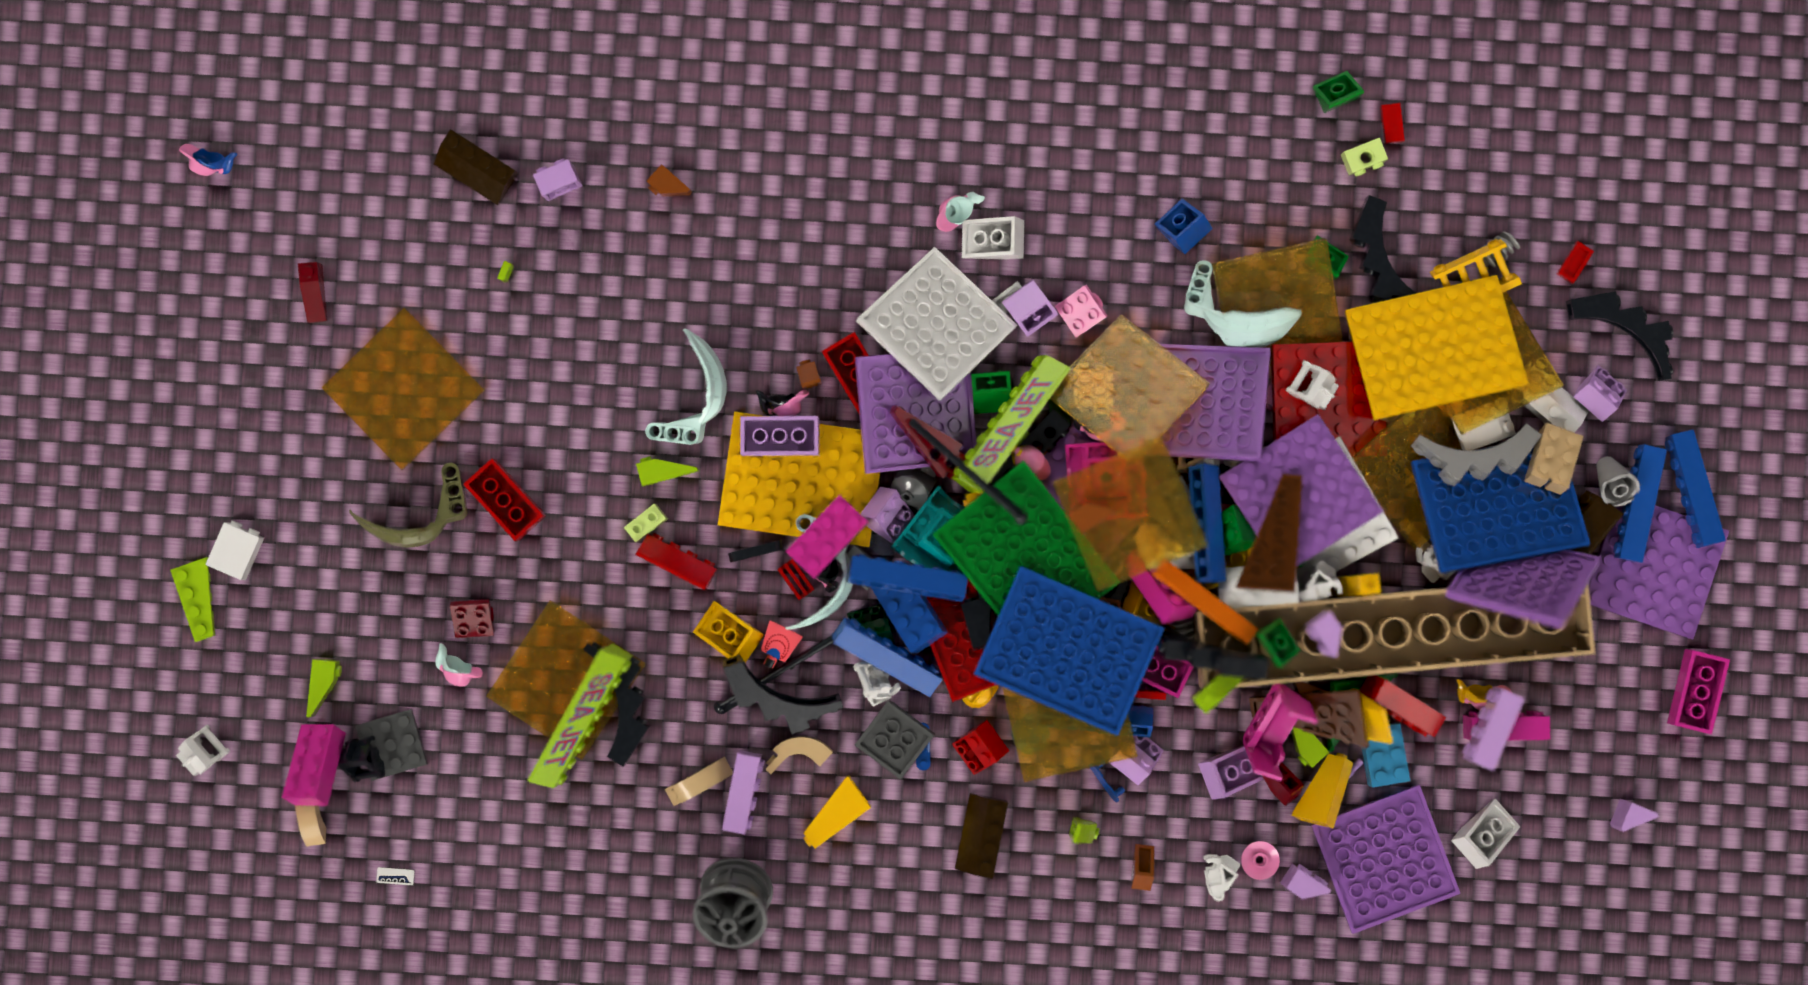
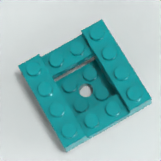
M937 486L891 546V549L912 565L922 564L925 568L930 569L940 567L948 572L952 570L962 571L932 533L961 511L964 506L955 502L940 486Z

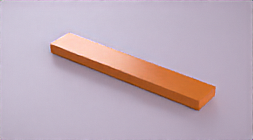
M1166 558L1162 559L1152 575L1243 644L1248 645L1258 628Z

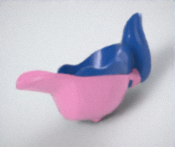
M184 144L179 148V151L189 158V169L202 176H209L215 172L228 174L232 169L234 158L237 156V153L233 152L224 157L220 153L209 152L203 148L198 149L191 144Z

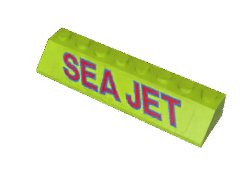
M1048 355L1037 356L1032 361V367L1029 372L1026 371L1022 375L1021 383L1010 392L1009 396L1011 397L999 407L998 415L988 422V428L985 433H981L978 436L975 447L966 453L964 464L987 484H989L1071 368ZM955 468L954 476L952 477L954 481L968 492H983L959 468Z
M615 644L600 649L528 778L529 782L550 788L563 785L568 777L566 775L568 769H572L577 761L575 759L577 753H581L586 745L584 743L586 737H590L593 733L595 721L602 717L604 705L611 701L613 689L620 685L622 673L629 669L631 654Z

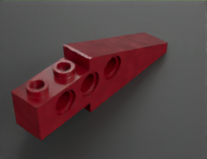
M892 406L889 413L934 473L941 478H944L947 474L946 477L953 480L952 477L954 476L956 466L953 464L948 468L946 465L948 459L938 450L936 457L932 458L930 452L935 447L908 423L914 418L953 454L964 461L966 459L965 455L959 452L963 444L902 408Z

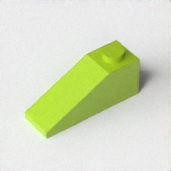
M651 456L640 459V463L636 464L642 486L699 472L698 467L651 459Z
M312 659L306 717H314L338 681V677L342 673V666L339 665L340 661Z
M1218 673L1190 698L1203 713L1207 714L1244 678L1222 676Z
M1292 728L1291 734L1295 749L1300 755L1297 758L1304 766L1307 764L1310 767L1315 766L1329 753L1314 734L1304 732L1299 728Z
M1073 816L1069 832L1072 842L1093 843V839H1097L1099 834L1097 823Z

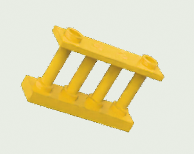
M1501 239L1491 240L1486 246L1445 265H1437L1433 268L1434 270L1429 272L1435 280L1440 278L1443 287L1451 286L1447 274L1458 270L1462 283L1470 281L1464 266L1476 262L1482 278L1490 277L1483 258L1493 253L1502 274L1501 279H1499L1502 293L1522 284L1519 276L1515 273H1509L1501 253V249L1507 247V245Z

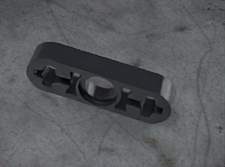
M782 540L731 552L728 553L731 563L783 550L784 546Z

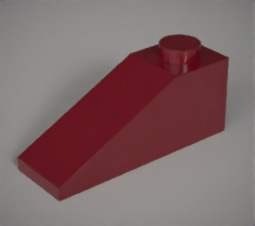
M318 262L298 263L299 284L307 323L327 321L323 264Z
M1280 763L1278 767L1283 777L1281 781L1263 775L1262 777L1271 792L1284 806H1287L1299 797L1304 784L1283 763Z

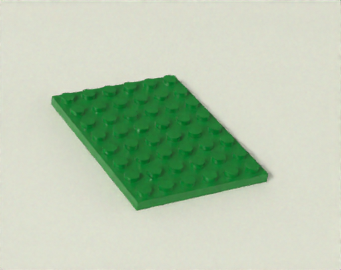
M1024 460L993 485L1027 513L1028 520L1025 524H1015L1016 519L984 491L932 533L998 616L1020 566L1098 600L1121 582Z

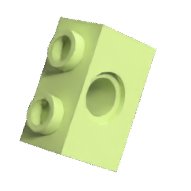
M1380 138L1344 151L1341 154L1348 175L1355 174L1356 177L1366 173L1365 169L1370 167L1375 170L1384 166L1383 162L1388 160ZM1361 154L1369 157V163H1364L1361 160Z
M653 504L627 524L624 529L635 543H638L647 534H650L668 520V518L657 504Z

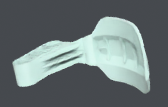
M1206 260L1199 261L1195 266L1186 294L1184 310L1189 315L1204 318L1226 346L1255 348L1268 346L1280 340L1301 317V309L1281 308L1263 313L1231 311L1222 314L1218 310L1215 311L1210 282L1213 266Z
M683 329L704 369L707 381V405L703 409V413L670 423H650L645 429V434L651 440L691 445L702 442L706 423L721 411L727 393V381L721 362L708 343L690 330ZM655 426L659 428L658 436L653 432ZM674 428L678 432V436L676 438L672 436V430ZM691 431L696 433L694 441L690 438Z
M805 514L800 515L796 520V527L804 532L806 529L801 528V520L807 518L810 520L811 525L817 518ZM848 546L836 557L842 564L843 577L834 598L810 618L799 624L785 627L787 630L815 624L833 614L847 600L853 584L847 583L850 567V558L846 553Z

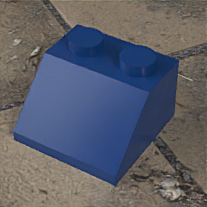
M1181 199L1154 224L1171 244L1183 254H1186L1213 229L1205 215L1184 199Z

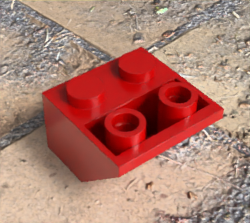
M988 720L977 725L952 743L974 775L998 762L1010 751Z

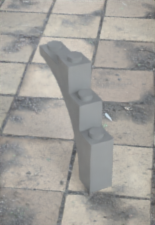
M1526 423L1515 436L1500 445L1488 449L1475 451L1451 449L1438 445L1422 435L1415 439L1411 447L1414 448L1417 454L1428 458L1432 465L1442 469L1438 475L1443 482L1455 486L1467 470L1474 478L1482 481L1490 474L1495 465H1498L1502 472L1512 475L1519 468L1542 434Z

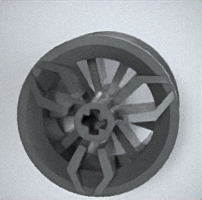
M727 858L710 865L701 878L700 896L696 900L693 909L694 924L700 934L716 945L729 948L744 947L758 940L765 931L767 908L773 897V885L770 877L760 866L745 859Z

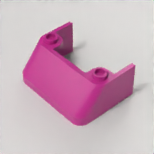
M1281 683L1273 684L1243 736V744L1253 772L1279 781L1283 777L1278 766L1285 759L1282 745L1298 719L1315 724L1318 721L1311 703Z

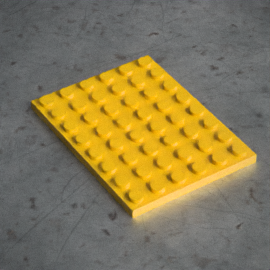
M1497 275L1345 310L1373 420L1528 385Z
M734 412L718 518L719 526L800 537L804 533L796 527V520L800 515L805 514L818 518L839 495L861 514L877 492L880 472L865 473L861 430L819 424L820 456H741L740 416L762 415ZM807 518L802 519L800 522L801 528L807 529L810 526V520ZM866 526L850 542V545L870 547L872 530Z

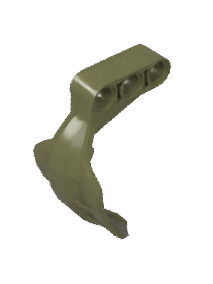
M446 463L442 467L443 486L435 523L432 522L425 528L401 531L387 529L357 516L352 510H349V513L366 531L379 540L393 546L410 548L429 544L439 536L447 523L463 520L468 514L461 472L454 463ZM455 470L456 473L454 476H447L448 471ZM453 488L459 489L456 495H450V491ZM455 507H463L460 513H453Z

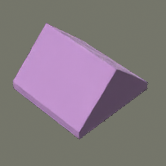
M1620 799L1610 825L1612 828L1624 832L1659 816L1658 813Z

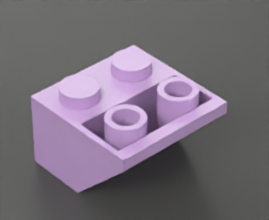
M1033 279L1002 301L1005 308L1027 337L1059 315Z
M1598 365L1578 387L1573 397L1603 422L1619 408L1627 389H1625L1622 383L1617 382L1610 376L1607 370L1602 369Z
M880 487L860 515L869 522L867 525L869 529L890 543H894L910 522L914 513L906 502L902 500L896 489Z
M1323 610L1305 623L1307 627L1305 631L1311 639L1314 638L1318 642L1316 647L1322 655L1335 658L1338 655L1342 627L1331 611Z
M1126 735L1114 750L1108 762L1135 784L1139 785L1150 775L1164 750L1148 737Z
M1292 864L1280 882L1286 889L1301 899L1331 892V889L1327 887L1329 883L1316 874L1312 877V872L1301 864L1298 866Z

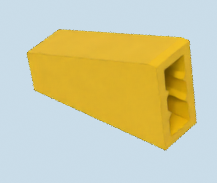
M1358 573L1336 576L1342 586V594H1338L1331 587V596L1329 597L1363 596L1381 593L1379 574Z
M1336 753V755L1328 754L1293 810V817L1300 821L1334 829L1353 766V762L1347 759V755Z
M849 775L844 778L805 829L803 839L809 847L817 848L871 808L870 803Z

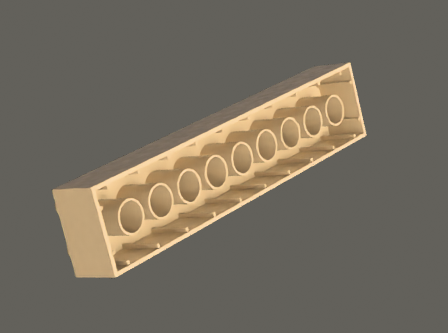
M1588 585L1563 628L1553 627L1548 624L1534 622L1522 617H1515L1503 612L1446 598L1448 587L1363 596L1334 597L1307 602L1301 600L1299 603L1231 608L1258 628L1257 631L1276 619L1281 618L1301 650L1281 668L1273 665L1255 635L1250 643L1245 645L1200 610H1197L1192 616L1194 618L1195 640L1234 651L1264 655L1269 660L1266 680L1244 678L1236 687L1595 654ZM1323 610L1331 611L1342 627L1338 655L1335 658L1322 655L1316 647L1318 642L1314 638L1311 639L1305 631L1307 629L1305 623ZM1197 668L1199 687L1202 688L1218 672L1215 669Z

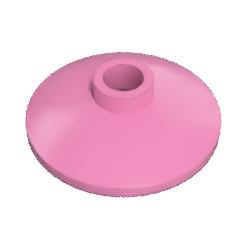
M1256 841L1249 844L1241 856L1243 870L1248 876L1257 880H1264L1273 876L1280 864L1279 854L1275 847L1264 841ZM1258 856H1262L1263 858L1262 862L1260 863L1256 862V858Z

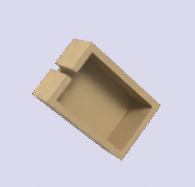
M1546 423L1539 430L1542 436L1534 446L1524 482L1542 487L1551 479L1544 489L1561 495L1569 488L1583 436Z

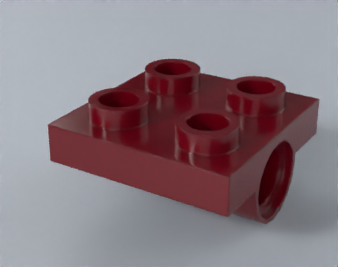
M489 600L453 601L450 603L455 638L494 636V612Z

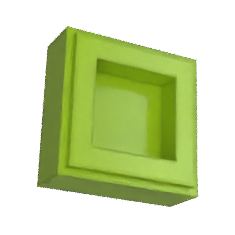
M504 261L497 279L507 283L514 267L513 264Z

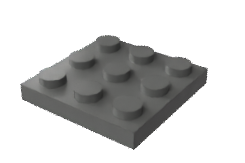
M889 699L855 743V746L901 780L934 737L935 733Z
M412 709L355 726L359 740L368 736H375V740L371 741L370 744H372V747H377L379 756L384 761V777L428 764ZM373 777L371 778V781L377 780L378 778Z

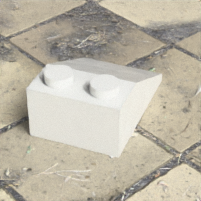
M1012 216L963 221L962 258H1024V220Z
M1504 398L1451 416L1461 448L1464 451H1472L1516 434Z
M1495 798L1461 827L1451 841L1470 863L1478 869L1491 865L1520 826Z

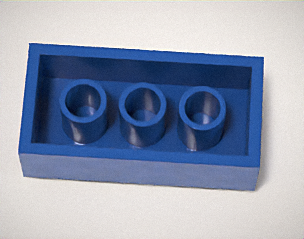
M871 587L910 653H919L948 633L926 596Z

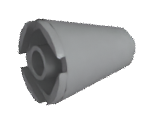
M1606 456L1597 462L1596 468L1600 495L1604 502L1616 507L1632 502L1634 500L1633 496L1636 492L1639 493L1640 484L1637 478L1612 457Z

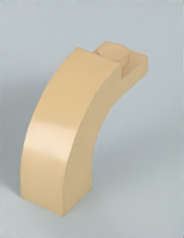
M790 737L773 748V751L778 755L771 756L766 762L768 766L765 770L772 774L787 757L794 754L806 755L817 765L821 766L833 753V750L824 742L814 737Z
M723 757L693 775L669 786L665 791L673 806L728 778L733 774V771L726 758Z
M295 805L299 830L306 847L326 844V826L322 820L319 806Z

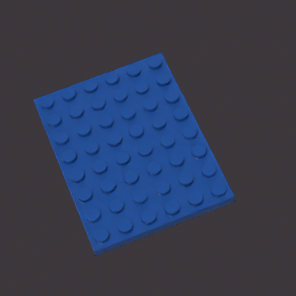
M1491 447L1482 448V449H1476V450H1483V449H1488V448H1491ZM1534 447L1512 475L1502 472L1499 466L1495 465L1490 474L1482 481L1474 478L1467 470L1455 486L1448 485L1442 481L1438 475L1442 469L1432 465L1428 458L1414 460L1410 463L1440 573L1589 546L1590 541L1572 478L1569 488L1561 495L1544 489L1551 479L1542 487L1524 482Z
M1020 566L974 675L1118 736L1164 628Z

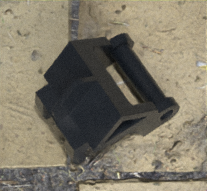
M368 736L362 740L355 738L345 742L346 748L341 752L338 766L347 775H351L353 782L373 777L379 779L385 776L384 761L379 756V750L370 744L371 741L375 740V736ZM360 766H366L369 770L361 771Z

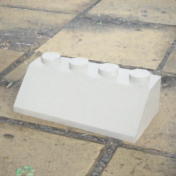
M1529 361L1524 367L1528 385L1506 391L1544 424L1549 423L1575 433L1582 425L1589 410L1535 363Z
M1244 566L1225 568L1226 581L1218 583L1219 600L1230 608L1299 603L1297 570L1295 593L1235 589Z

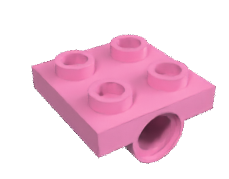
M1087 284L1055 306L1075 338L1108 316L1102 308L1103 303L1100 297L1092 293Z

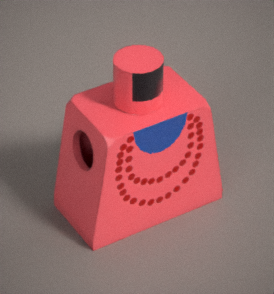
M770 620L761 647V651L767 653L763 664L773 669L778 659L786 662L803 636L792 630H787L784 626Z

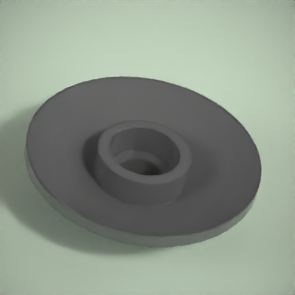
M902 475L897 477L892 483L891 489H896L902 500L909 507H920L928 499L926 486L922 481L913 476Z

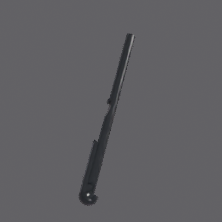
M914 418L908 423L1016 519L1015 524L1023 525L1027 522V513L1020 509L996 486L987 484L973 470L967 467L961 458L953 454Z
M832 635L759 680L767 684L789 668L791 671L796 665L833 644ZM733 695L721 703L717 700L714 704L715 712L725 714L736 707L738 703L735 696Z

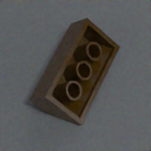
M451 129L440 144L433 164L498 206L519 174L513 168Z
M1586 490L1578 502L1590 545L1571 550L1591 555L1624 514L1610 503H1605L1599 495Z
M973 793L969 794L955 869L975 876L993 879L1008 807L1007 800Z

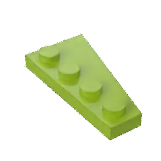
M209 557L170 570L195 642L215 636L214 614L211 603L212 593L210 592L211 579L209 568L206 565Z

